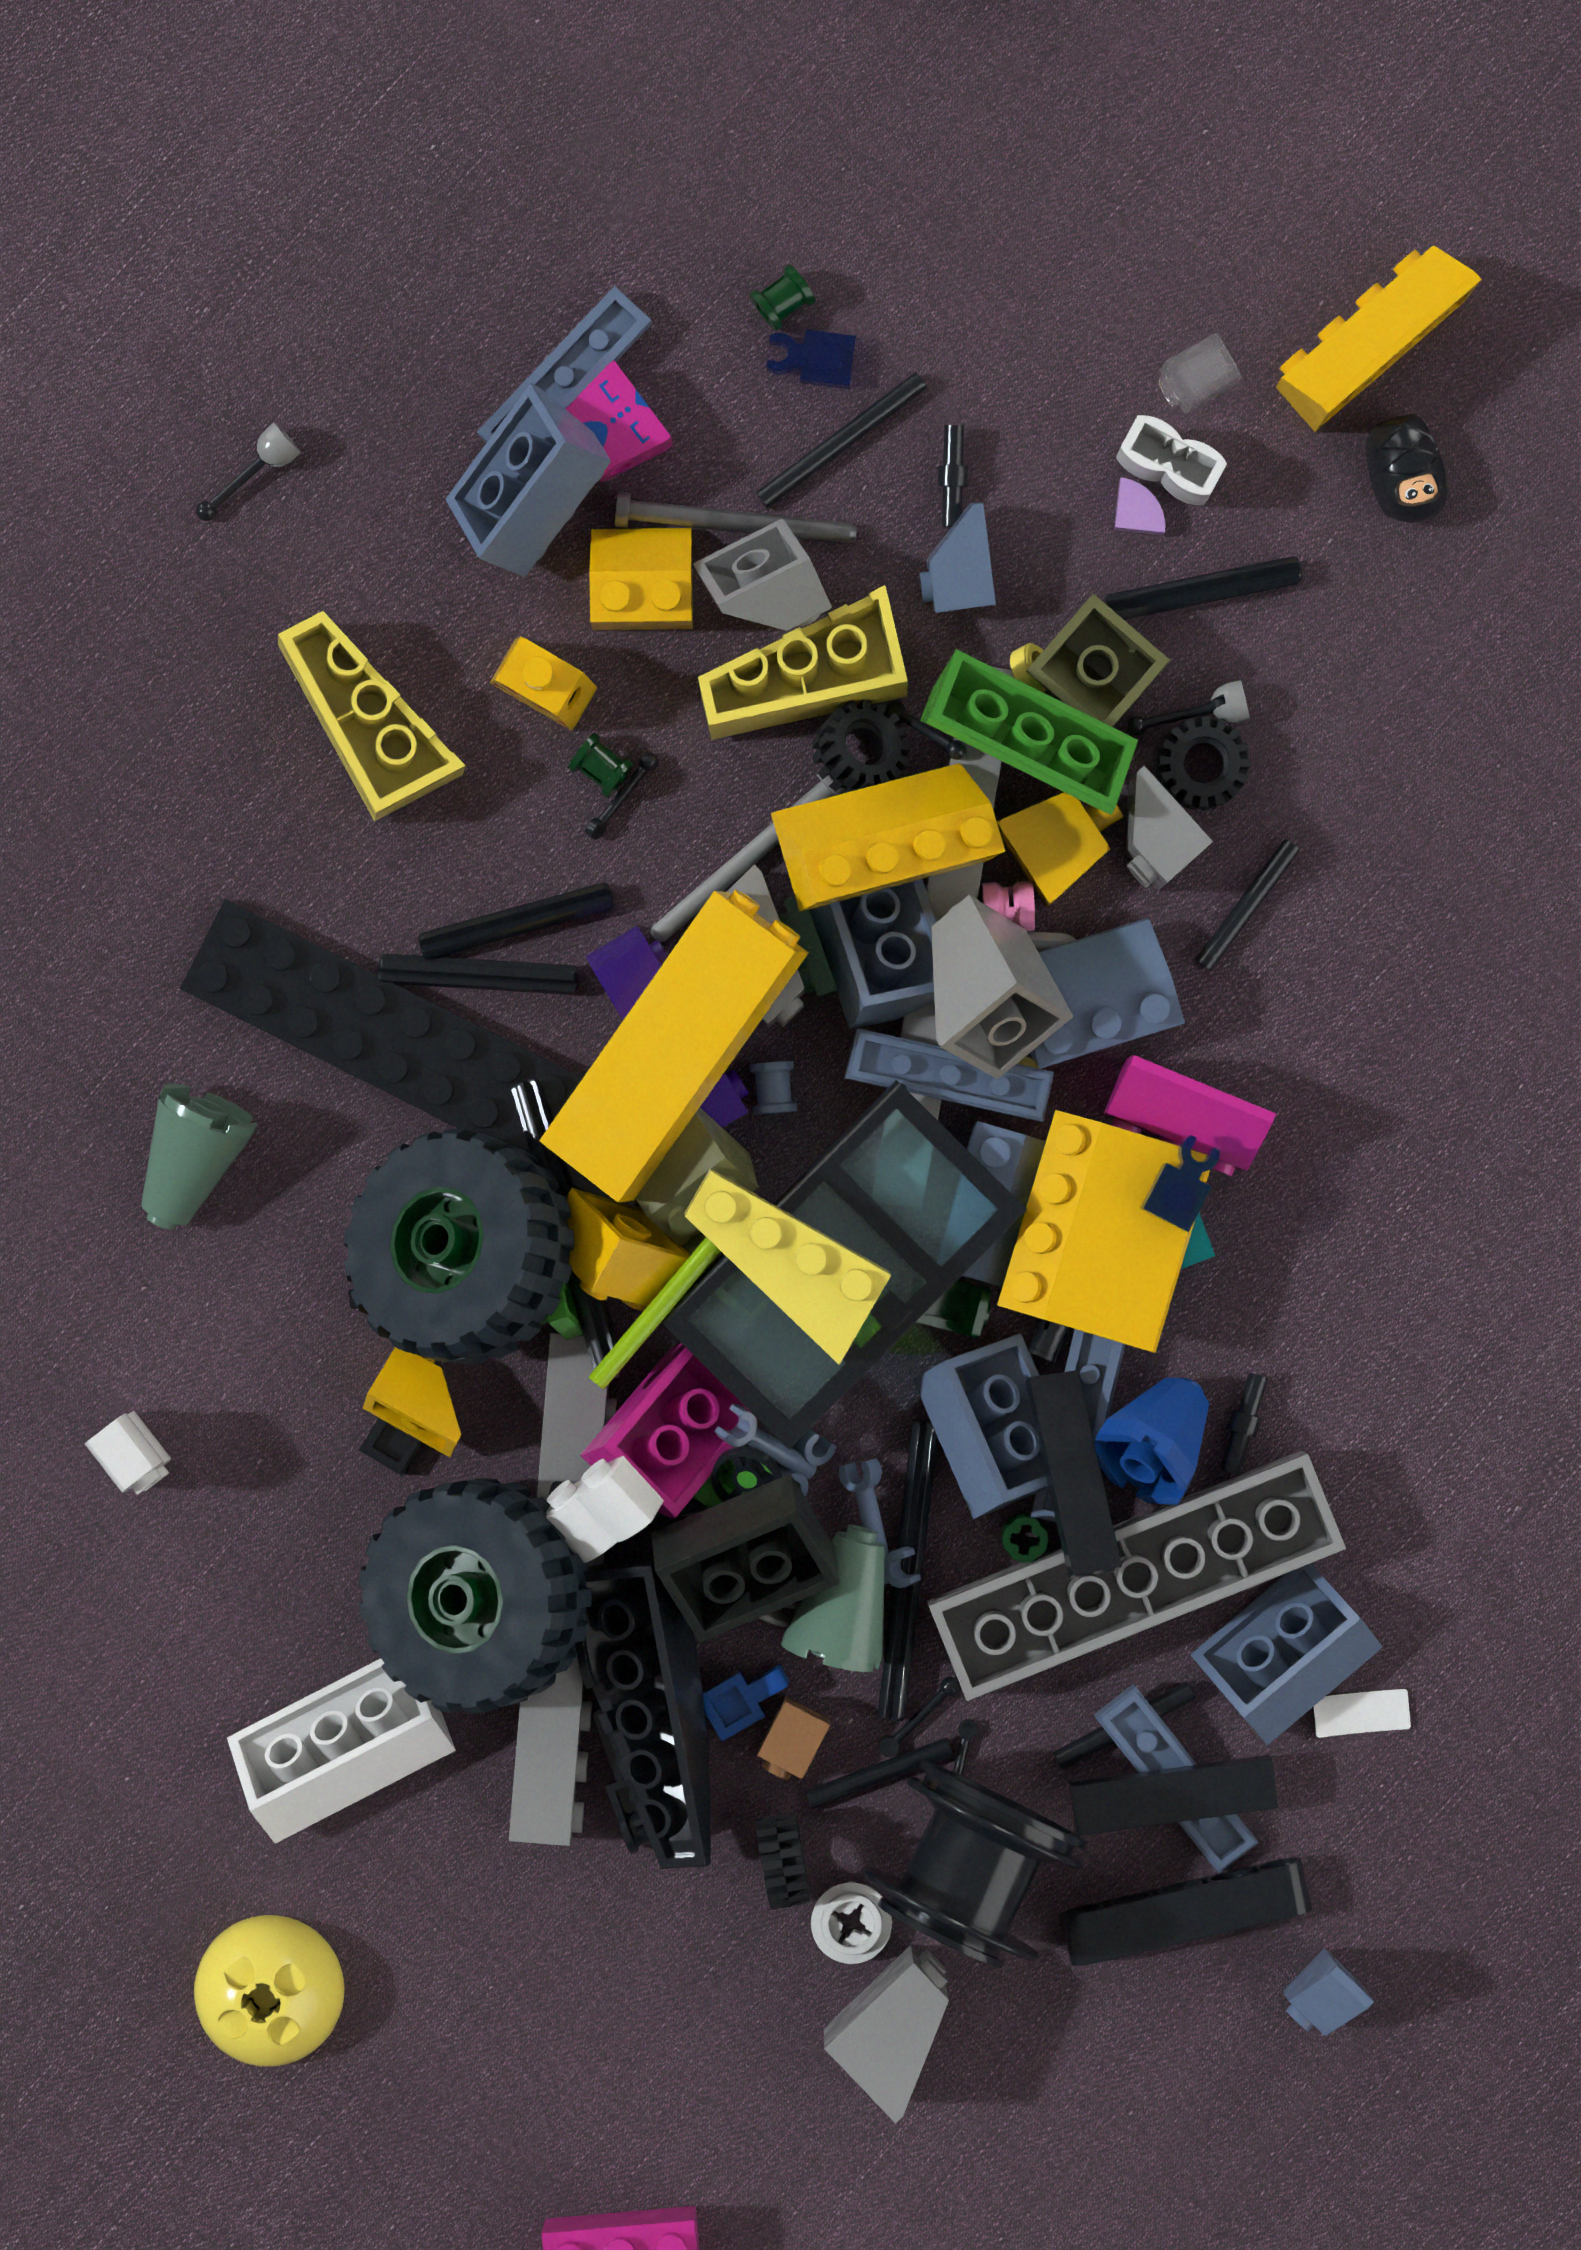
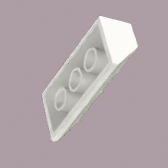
M381 1658L227 1737L249 1810L275 1844L456 1751L441 1711L432 1705V1700L421 1703L409 1696L404 1690L406 1685L403 1682H393L381 1666L384 1662Z

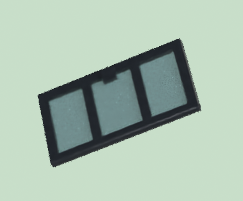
M895 1080L773 1203V1205L885 1268L891 1274L840 1365L724 1254L689 1288L661 1323L665 1330H669L759 1421L790 1449L1014 1224L1027 1208L907 1091L906 1085Z

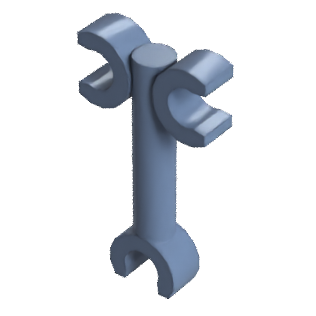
M732 1404L730 1410L739 1416V1422L734 1429L729 1431L718 1426L715 1430L717 1436L732 1447H741L747 1444L770 1456L775 1462L782 1465L779 1467L782 1476L792 1474L803 1495L806 1496L809 1488L807 1479L814 1476L817 1466L825 1464L831 1459L835 1453L836 1446L823 1436L818 1440L819 1435L809 1429L794 1444V1449H788L780 1440L757 1427V1419L751 1412L739 1404Z
M877 1458L861 1462L863 1479L858 1475L855 1462L840 1466V1481L849 1491L855 1492L862 1526L878 1532L876 1540L885 1544L884 1584L890 1583L897 1588H905L916 1584L921 1580L920 1574L907 1575L901 1569V1560L914 1555V1548L907 1546L893 1550L890 1553L888 1551L874 1490L882 1475L879 1461Z

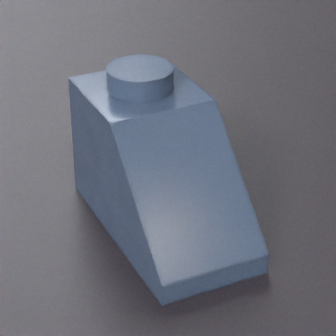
M982 502L969 503L926 560L928 571L919 573L923 603L932 602V608L935 613L996 605L984 505Z
M1325 1948L1283 1990L1287 2000L1291 2003L1286 2012L1307 2032L1315 2026L1324 2036H1327L1355 2018L1374 2003V2000L1361 1982Z

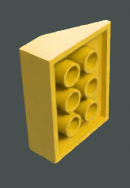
M1055 1110L1027 1203V1210L1024 1213L997 1306L1156 1353L1214 1157L1102 1122Z

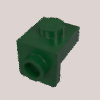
M917 1272L910 1298L926 1283ZM957 1280L916 1322L979 1338L982 1327L986 1324L990 1315L989 1300L991 1290Z

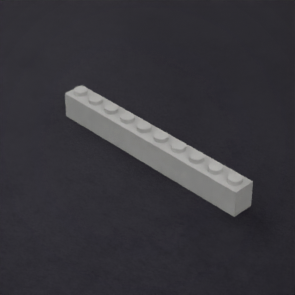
M559 1332L550 1333L537 1498L543 1497L547 1500L550 1486L555 1481L565 1482L570 1480L574 1484L581 1480L583 1474L591 1467L580 1456L581 1453L617 1412V1398H608L609 1384L603 1390L588 1378L593 1371V1366L583 1335L566 1340ZM620 1371L614 1378H619ZM605 1552L587 1562L588 1567L604 1563ZM577 1653L576 1658L567 1671L556 1673V1680L552 1686L542 1693L531 1695L528 1697V1700L520 1702L509 1841L570 1846L573 1832L582 1833L584 1802H575L577 1782H586L589 1752L579 1751L581 1731L590 1732L593 1701H583L585 1684L580 1674Z

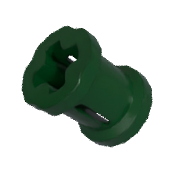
M791 264L784 268L783 276L761 292L754 290L749 294L760 315L774 331L782 327L781 321L803 304L810 306L816 302L811 289Z
M594 732L582 744L567 768L573 773L578 770L599 785L602 788V794L608 798L622 784L635 763L630 759L622 760L600 743L601 737Z
M1015 1514L1009 1517L1002 1526L1000 1533L1001 1543L1014 1560L1023 1563L1032 1562L1046 1551L1048 1544L1047 1532L1041 1521L1031 1517L1030 1514ZM1022 1525H1029L1031 1533L1038 1536L1036 1542H1028L1027 1549L1021 1551L1017 1542L1010 1539L1012 1533H1020Z

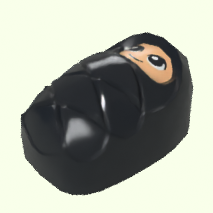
M1415 414L1398 416L1378 423L1368 434L1365 450L1373 492L1383 513L1392 519L1411 524L1434 518L1446 505L1448 482L1440 452L1427 425L1420 416Z

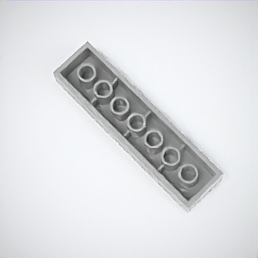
M1300 1450L1183 1497L1178 1505L1166 1504L1113 1525L1122 1567L1117 1571L1069 1579L1061 1546L1039 1555L1032 1562H1021L929 1599L927 1603L966 1701H969L1345 1550L1346 1547L1310 1457L1307 1453Z

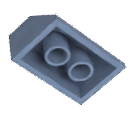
M530 383L445 500L479 559L526 577L537 560L545 554L547 547L564 524L572 518L576 508L594 484L601 479L611 460L593 431L542 389Z
M922 879L810 909L849 1030L894 1021L934 1002L931 927L936 923V919Z
M1149 918L1038 952L1074 1016L1030 1052L1039 1069L1185 1023L1171 973Z
M979 1121L974 1122L967 1150L1017 1200L1027 1207L1046 1141ZM961 1172L935 1262L940 1267L998 1210ZM1024 1213L962 1276L1003 1287Z
M1021 1333L945 1360L913 1379L973 1519L1014 1504L1049 1488L1025 1384L1029 1377L1039 1376V1373Z
M1310 1563L1283 1575L1191 1654V1657L1264 1743L1269 1745L1382 1649L1383 1646L1356 1612Z

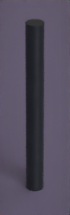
M914 372L755 492L762 504L768 509L927 389L923 379L917 372Z

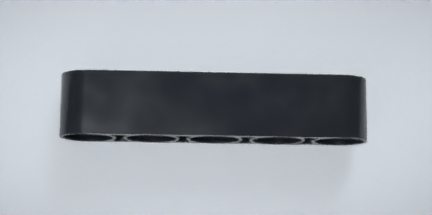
M1291 1857L1078 1906L1060 1913L1059 1916L1071 1965L1082 1966L1298 1916L1312 1910V1904L1301 1858Z

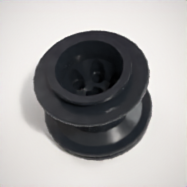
M922 1759L919 1767L927 1772L924 1780L911 1776L907 1778L906 1782L910 1787L925 1795L935 1810L902 1879L875 1868L866 1867L863 1869L862 1873L869 1881L892 1895L890 1899L881 1897L878 1903L879 1908L930 1938L998 1968H1002L1005 1959L999 1955L1000 1950L1026 1960H1038V1952L1008 1933V1930L1040 1863L1059 1862L1074 1869H1081L1083 1866L1082 1861L1071 1853L1075 1846L1085 1849L1088 1841L1064 1826L992 1789L945 1767Z

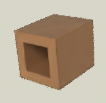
M785 1696L758 1747L757 1756L765 1760L762 1767L784 1780H789L792 1774L803 1779L831 1725L830 1718Z

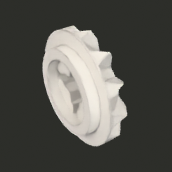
M849 1881L831 1886L816 1901L811 1917L812 1934L821 1951L831 1959L846 1964L862 1963L875 1957L885 1947L891 1934L892 1918L891 1915L879 1908L878 1903L882 1896L872 1886ZM859 1904H862L860 1922L865 1925V1929L869 1930L870 1934L864 1930L860 1932L853 1929L849 1935H845L842 1941L839 1940L842 1935L843 1923L833 1911L850 1914L854 1909L858 1908Z

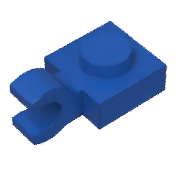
M780 1664L764 1672L751 1682H748L742 1670L703 1692L705 1714L721 1741L764 1718L767 1713L760 1702L789 1686L790 1680Z

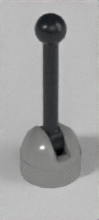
M275 422L258 439L257 452L259 457L210 501H202L197 505L196 514L199 519L203 521L212 520L216 515V508L265 464L273 467H283L292 462L301 453L297 445Z
M1238 680L1220 686L1213 693L1211 702L1146 719L1141 716H1133L1127 723L1128 731L1132 735L1139 736L1145 733L1147 728L1213 713L1218 719L1220 718L1228 723L1248 720L1250 716L1242 682Z

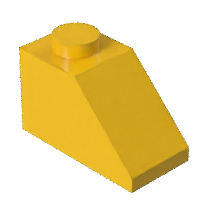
M395 1347L368 1391L363 1409L451 1458L461 1437V1432L442 1368L434 1364V1359L408 1353Z

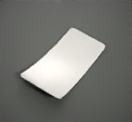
M1406 1689L1325 1696L1314 1705L1316 1736L1321 1738L1355 1733L1409 1729L1411 1722L1408 1691Z

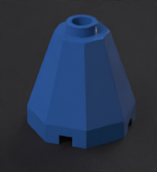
M1165 1377L1105 1421L1097 1433L1094 1445L1099 1467L1110 1482L1122 1489L1127 1482L1139 1488L1135 1497L1146 1503L1178 1505L1196 1471L1209 1408V1401L1204 1396L1201 1386L1189 1378Z

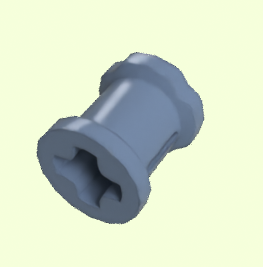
M793 1061L749 1064L750 1073L755 1074L757 1105L752 1107L753 1115L797 1112V1104L791 1100L789 1072L794 1069Z

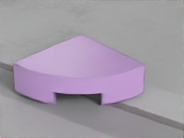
M1120 478L1114 530L1164 536L1166 527L1164 513L1156 497L1140 483L1127 478Z

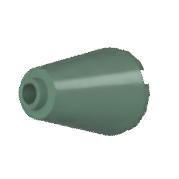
M174 1083L163 1085L159 1094L141 1207L148 1213L147 1220L158 1227L168 1230H174L176 1225H187L251 1139L257 1127V1123H250L253 1117L236 1104L210 1092H207L204 1098L188 1096L192 1088L191 1086Z
M848 1525L847 1532L835 1533L831 1542L834 1545L840 1584L800 1601L783 1635L781 1645L786 1650L807 1659L808 1652L811 1650V1653L823 1658V1665L857 1672H873L874 1667L879 1670L883 1649L885 1544L876 1540L878 1532L862 1526Z

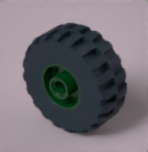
M448 1129L442 1134L431 1131L416 1137L413 1140L414 1145L412 1146L403 1143L387 1156L388 1161L382 1167L377 1165L365 1180L368 1184L363 1193L356 1196L350 1210L354 1212L350 1228L346 1227L344 1246L348 1247V1260H344L347 1281L353 1283L355 1290L351 1291L357 1309L361 1313L369 1314L367 1317L368 1325L380 1337L390 1339L392 1346L408 1353L445 1363L482 1364L490 1358L489 1356L500 1359L514 1352L518 1347V1341H529L543 1327L540 1323L546 1315L552 1316L561 1301V1298L558 1297L563 1283H568L572 1266L568 1264L570 1250H574V1230L569 1229L567 1221L568 1218H571V1211L566 1197L556 1193L559 1185L549 1169L539 1166L538 1159L526 1150L482 1133L477 1134L466 1129Z
M479 1478L439 1484L435 1488L420 1490L407 1497L405 1506L393 1508L383 1519L382 1527L384 1531L373 1534L366 1549V1554L370 1557L367 1566L361 1567L359 1586L363 1587V1601L359 1602L361 1620L365 1619L369 1632L366 1639L373 1654L378 1653L384 1662L381 1666L393 1682H403L406 1685L404 1688L405 1692L421 1703L432 1700V1705L437 1710L454 1713L461 1710L468 1714L487 1712L526 1701L529 1696L542 1693L555 1683L556 1673L567 1671L576 1658V1651L573 1647L575 1643L584 1641L588 1628V1621L584 1620L585 1609L591 1606L592 1599L591 1587H586L584 1571L589 1570L587 1562H583L578 1554H573L565 1542L566 1538L546 1518V1511L550 1506L547 1500L543 1497L530 1499L531 1493L528 1488L514 1482L501 1484L497 1479Z

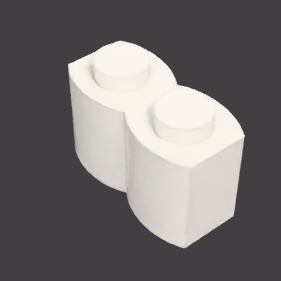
M1146 415L1137 416L1116 456L1123 468L1134 476L1147 481H1160L1172 496L1192 505H1205L1227 465L1220 453L1209 445L1196 440H1182L1178 432L1168 423Z
M135 1411L118 1417L85 1443L122 1493L133 1489L138 1495L142 1491L150 1489L169 1474L164 1465L171 1460V1457Z
M624 1456L610 1462L601 1459L583 1474L580 1481L573 1484L570 1480H567L549 1495L547 1502L550 1506L546 1511V1518L566 1538L565 1542L573 1554H578L583 1562L586 1563L603 1554L617 1542L624 1541L652 1522L664 1500Z

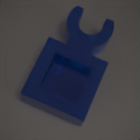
M806 330L805 343L798 344L787 334L773 333L770 335L769 345L784 347L788 355L780 362L767 360L766 370L772 374L781 375L788 373L793 368L801 369V384L850 389L856 336Z
M1187 1135L1179 1144L1178 1158L1180 1163L1176 1168L1168 1163L1162 1164L1140 1209L1184 1232L1190 1231L1212 1187L1199 1180L1202 1172L1212 1169L1220 1157V1150L1211 1147L1203 1161L1198 1162L1194 1160L1191 1155V1148L1195 1144L1196 1137L1192 1135Z

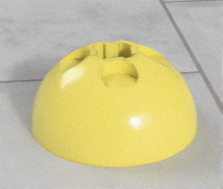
M278 1915L250 1917L224 1930L214 1939L204 1953L194 1984L196 2011L208 2037L221 2051L230 2057L255 2066L271 2067L286 2065L298 2061L316 2050L335 2028L344 2002L342 1969L335 1952L328 1942L308 1925L298 1920ZM249 1998H253L256 2005L260 2007L259 2010L253 2005L252 2001L249 2000ZM280 2001L281 2004H278L277 2007L271 2010Z

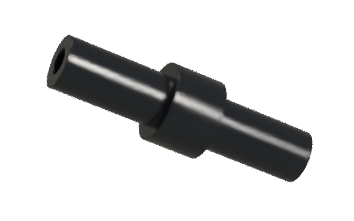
M944 425L943 466H938V486L943 487L942 527H952L962 514L963 487H968V466H963L964 425Z
M1250 1372L1248 1374L1238 1410L1232 1409L1227 1429L1231 1430L1220 1466L1221 1470L1237 1475L1240 1474L1250 1437L1256 1438L1262 1419L1257 1417L1268 1381L1266 1377Z

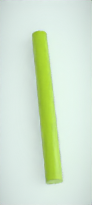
M707 1237L588 1376L601 1389L604 1390L721 1252Z

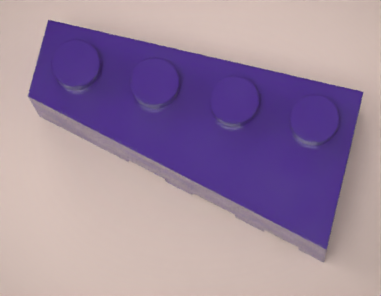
M638 926L586 955L593 972L622 1020L625 1019L668 957L658 940L648 944ZM734 1068L727 1073L724 1072L700 1106L722 1128L748 1113L741 1099L749 1095Z

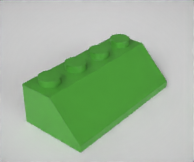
M957 649L933 686L920 720L1110 815L1116 808L1138 742L1137 739Z

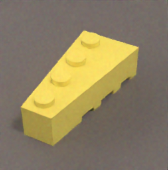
M885 585L870 592L869 596L849 606L845 604L829 612L827 617L802 629L799 627L782 635V639L760 650L756 648L698 677L711 740L831 714L840 706L843 707L847 702L855 700L856 706L862 699L871 700V704L907 697L908 680Z
M324 611L278 634V646L374 822L463 775L465 764L441 742L430 726L422 718L418 717L400 697L397 690L372 667L368 659Z
M710 1168L684 1212L685 1217L840 1365L891 1277L890 1272Z

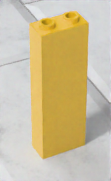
M734 889L732 894L723 891H713L539 1140L618 1203L635 1200L809 953L797 944L801 938L799 934L779 920L775 919L770 924L756 913L760 905L737 889Z

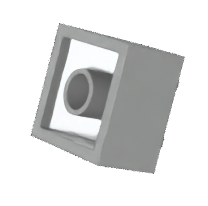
M783 518L693 563L696 572L723 614L788 631L796 626H805L814 622L821 613L832 608L811 559Z
M1143 766L1128 784L1125 854L1131 861L1126 867L1145 888L1153 884L1160 890L1213 841L1151 772Z

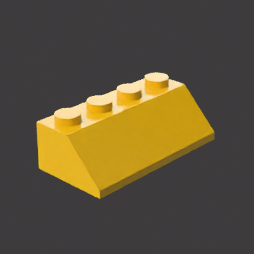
M1434 245L1423 255H1420L1416 249L1413 250L1394 267L1393 271L1397 274V277L1385 288L1378 282L1375 283L1355 302L1360 309L1347 321L1340 315L1336 317L1317 335L1322 342L1315 349L1307 354L1301 348L1279 368L1284 376L1278 382L1277 390L1313 431L1316 432L1460 307L1482 280L1478 274Z
M961 763L771 813L800 912L983 863L1005 852L992 804Z

